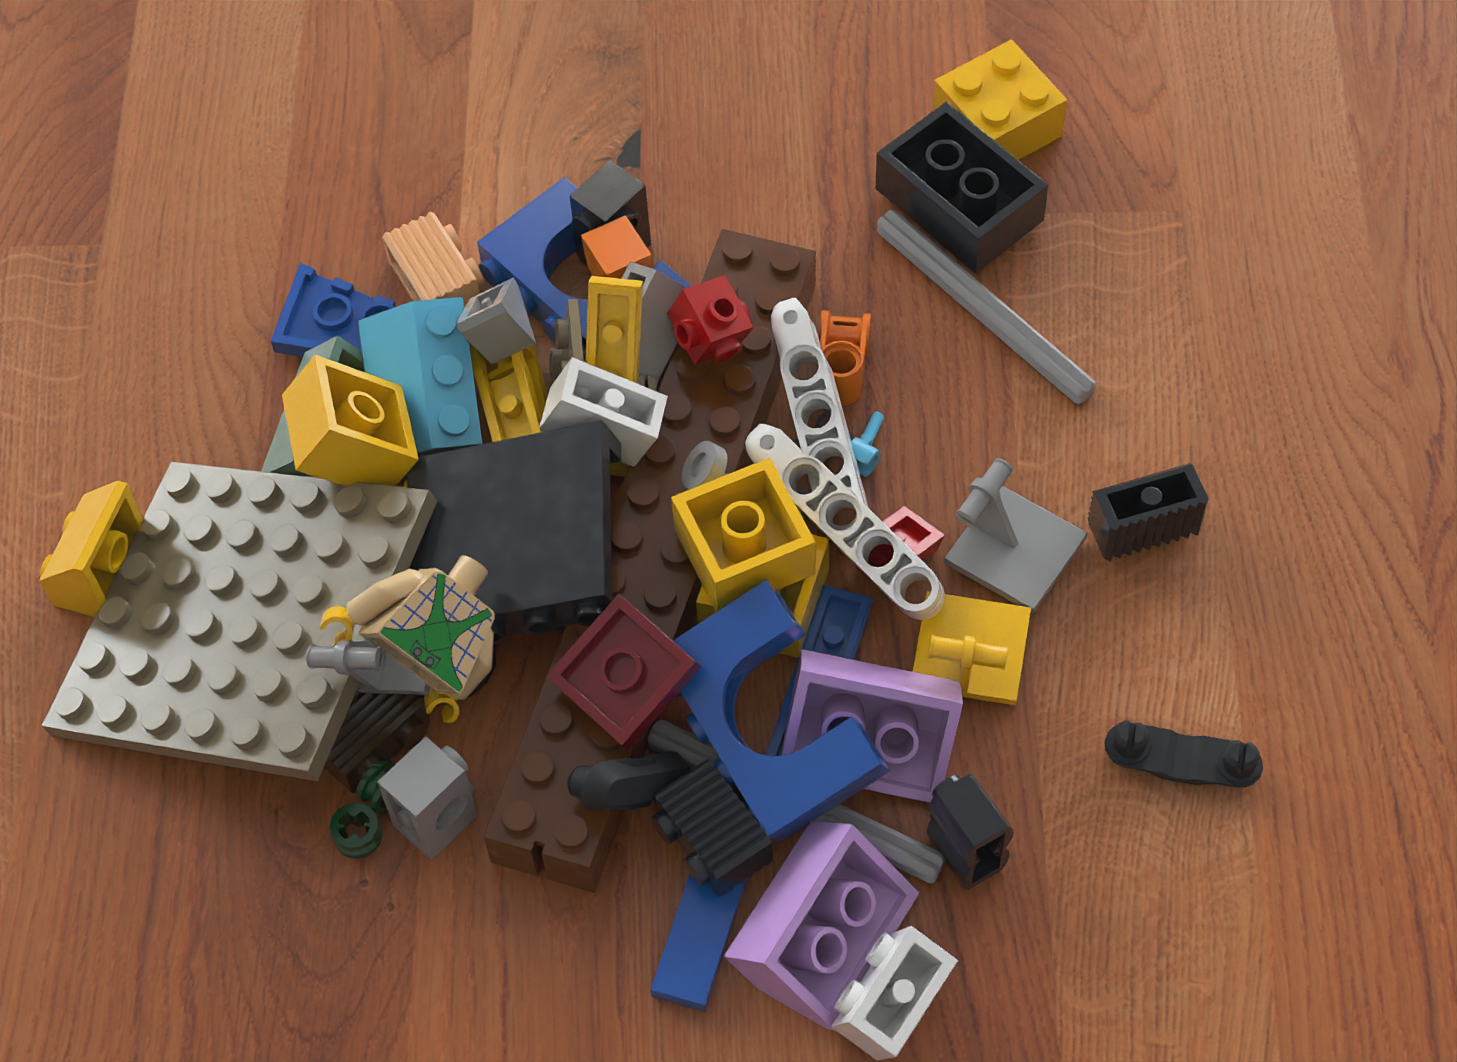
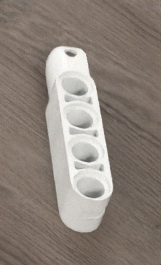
M796 298L781 301L773 308L771 323L780 357L781 374L801 450L806 455L813 456L822 463L827 458L833 456L843 458V468L835 476L868 507L833 371L822 353L816 327L809 318L806 309ZM806 362L818 363L819 368L812 378L802 381L795 379L796 371L800 365ZM818 409L831 411L830 420L825 426L821 428L808 427L809 416ZM808 473L813 492L819 485L820 476L816 473ZM856 517L851 523L843 526L833 524L832 520V528L839 531L847 530L854 524Z
M759 424L747 436L745 446L752 462L755 464L770 458L796 507L904 614L912 619L925 620L933 617L940 611L944 604L945 593L942 584L934 572L820 460L806 455L781 429L770 425ZM808 473H816L820 476L819 485L813 492L804 495L796 493V484L800 477ZM846 508L856 511V521L850 528L842 531L832 528L833 517L838 511ZM881 544L891 545L894 549V554L888 564L882 567L869 565V553L874 547ZM923 580L931 584V594L927 600L920 604H911L906 601V589L911 583Z

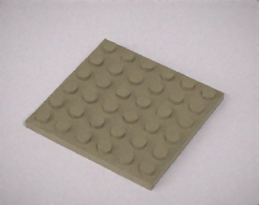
M171 462L144 516L142 532H136L128 548L125 560L105 595L107 601L98 610L42 727L54 737L318 781L360 681L351 675L338 674L333 668L311 669L306 663V651L310 645L336 646L333 644L334 637L340 631L346 629L344 624L332 622L325 629L320 630L322 615L327 609L335 606L346 608L349 601L374 583L409 569L435 509L437 500L429 490L361 482L346 487L315 477ZM354 625L350 641L366 640L358 634L363 626Z

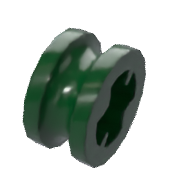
M383 759L374 764L364 774L356 790L357 797L364 802L371 801V808L378 814L388 811L377 781L395 766V763L390 759Z
M354 802L342 806L334 813L329 825L330 834L336 848L348 858L359 859L367 857L375 852L381 844L383 833L378 817L371 807L363 803ZM351 823L357 827L364 824L367 834L362 838L355 834L348 836L345 828Z

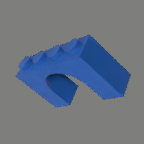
M563 177L477 241L481 260L478 267L484 279L492 287H495L514 277L519 286L527 315L534 316L542 324L544 331L554 343L556 319H564L568 299H578L562 293L550 282V278L559 264L576 252L577 249L569 196L578 188L566 177ZM662 260L654 265L655 270L687 288L691 287L689 283ZM578 299L583 357L586 363L588 300Z
M765 580L673 640L702 666L675 698L683 695L692 710V713L687 715L686 719L693 732L703 744L710 740L720 758L713 763L720 775L724 777L726 783L732 789L738 787L747 802L746 809L750 811L752 817L757 820L765 833L771 839L780 843L807 826L810 821L818 819L889 773L890 769L862 724L853 717H850L806 747L787 755L767 756L755 753L743 740L738 730L735 716L736 700L743 682L760 664L806 635L780 592Z

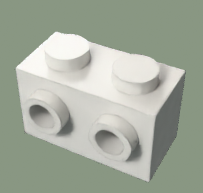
M572 357L550 387L539 429L550 431L602 420L621 442L622 462L635 467L658 439L668 396Z
M912 926L893 932L891 936L885 932L878 938L865 961L871 964L870 968L860 983L853 980L848 984L834 1006L840 1014L831 1027L877 1061L893 1058L898 1055L958 961Z

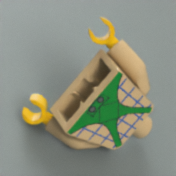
M465 555L460 556L448 575L437 568L419 569L418 571L407 569L374 583L349 601L346 608L335 606L327 609L322 615L320 630L325 629L332 622L344 624L346 629L340 631L334 637L333 644L337 645L340 641H350L352 639L354 625L363 626L358 634L374 646L384 648L386 655L430 687L429 695H424L426 713L430 714L439 703H448L441 711L442 719L446 723L454 722L459 715L457 700H465L492 669L494 633L491 626L495 619V613L474 596L489 573L483 565Z

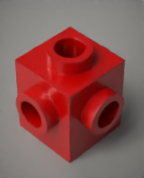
M726 275L683 289L667 312L674 326L677 342L683 349L687 350L694 365L710 359H714L716 363H721L736 356L742 350L741 343L754 327L750 321V313L747 306L738 299Z

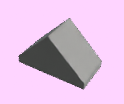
M514 277L470 298L456 323L460 334L491 364L536 343L519 286Z

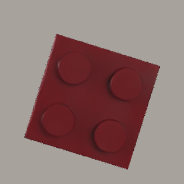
M618 594L550 670L546 677L619 744L629 750L702 666L624 597Z

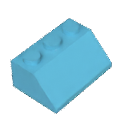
M463 297L411 301L358 321L364 372L402 385L418 457L482 444L469 342L460 334L456 326L464 310Z

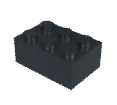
M947 101L876 154L875 189L975 274L1044 221L1049 185Z

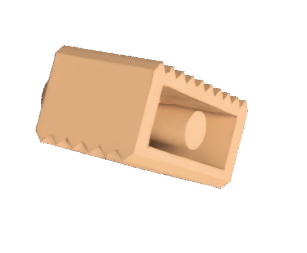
M429 212L426 217L420 216L417 221L411 220L408 225L403 224L400 229L394 228L391 233L385 232L382 236L389 264L397 274L407 293H409L411 300L420 301L463 297L465 308L470 298L480 294L478 286L484 284V279L478 265L472 257L467 260L463 259L459 251H462V245L455 229L451 224L443 227L434 213Z

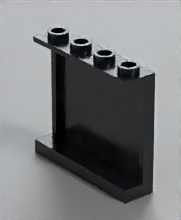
M602 420L418 457L419 460L408 471L407 488L429 490L437 500L435 509L409 569L418 571L419 569L437 568L448 575L462 555L468 556L483 565L489 574L474 596L495 613V619L491 626L494 633L493 644L500 643L507 636L523 633L546 635L554 632L556 627L573 624L590 626L614 600L615 597L612 595L610 464L622 462L621 442Z

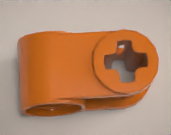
M822 310L819 328L821 350L833 371L841 405L848 406L856 402L863 391L865 361L869 355L871 313H863L861 318L831 316L830 311Z

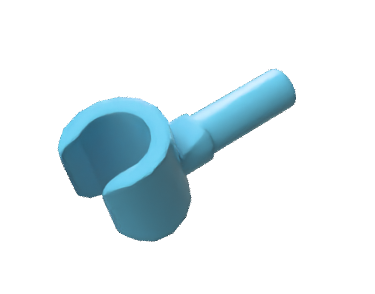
M877 411L873 412L860 438L856 437L851 440L859 473L864 477L869 476L873 472L881 457V451L872 446L884 420V415Z

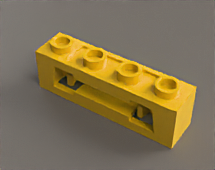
M469 343L472 367L492 442L545 432L540 430L539 427L548 392L534 344L491 364Z

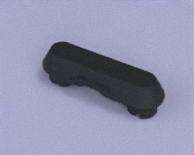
M1127 720L1114 726L1105 738V751L1108 757L1117 765L1146 771L1165 780L1192 785L1219 784L1235 788H1245L1255 784L1260 779L1263 771V760L1260 752L1250 742L1245 744L1239 740L1232 741L1204 735H1184L1170 729L1143 725L1138 722L1130 723Z
M659 752L647 754L642 758H622L603 761L592 767L588 765L577 766L570 772L567 786L569 793L580 798L582 805L588 811L596 812L607 809L632 810L650 806L654 801L653 794L690 771L691 768L678 752Z

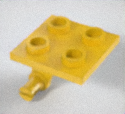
M927 591L925 600L928 599L931 592ZM945 594L944 604L940 611L933 617L921 621L912 672L959 681L962 697L1016 706L1031 607Z

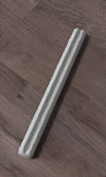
M889 210L878 219L877 232L1074 403L1083 404L1093 395L1096 386L1094 379L895 210Z
M657 720L647 738L650 749L658 753L666 751L678 752L691 769L707 759L711 760L714 766L713 762L720 758L711 742L708 741L703 744L695 734L666 720ZM841 804L814 820L853 824L894 867L925 882L934 883L943 869L945 858L941 852Z

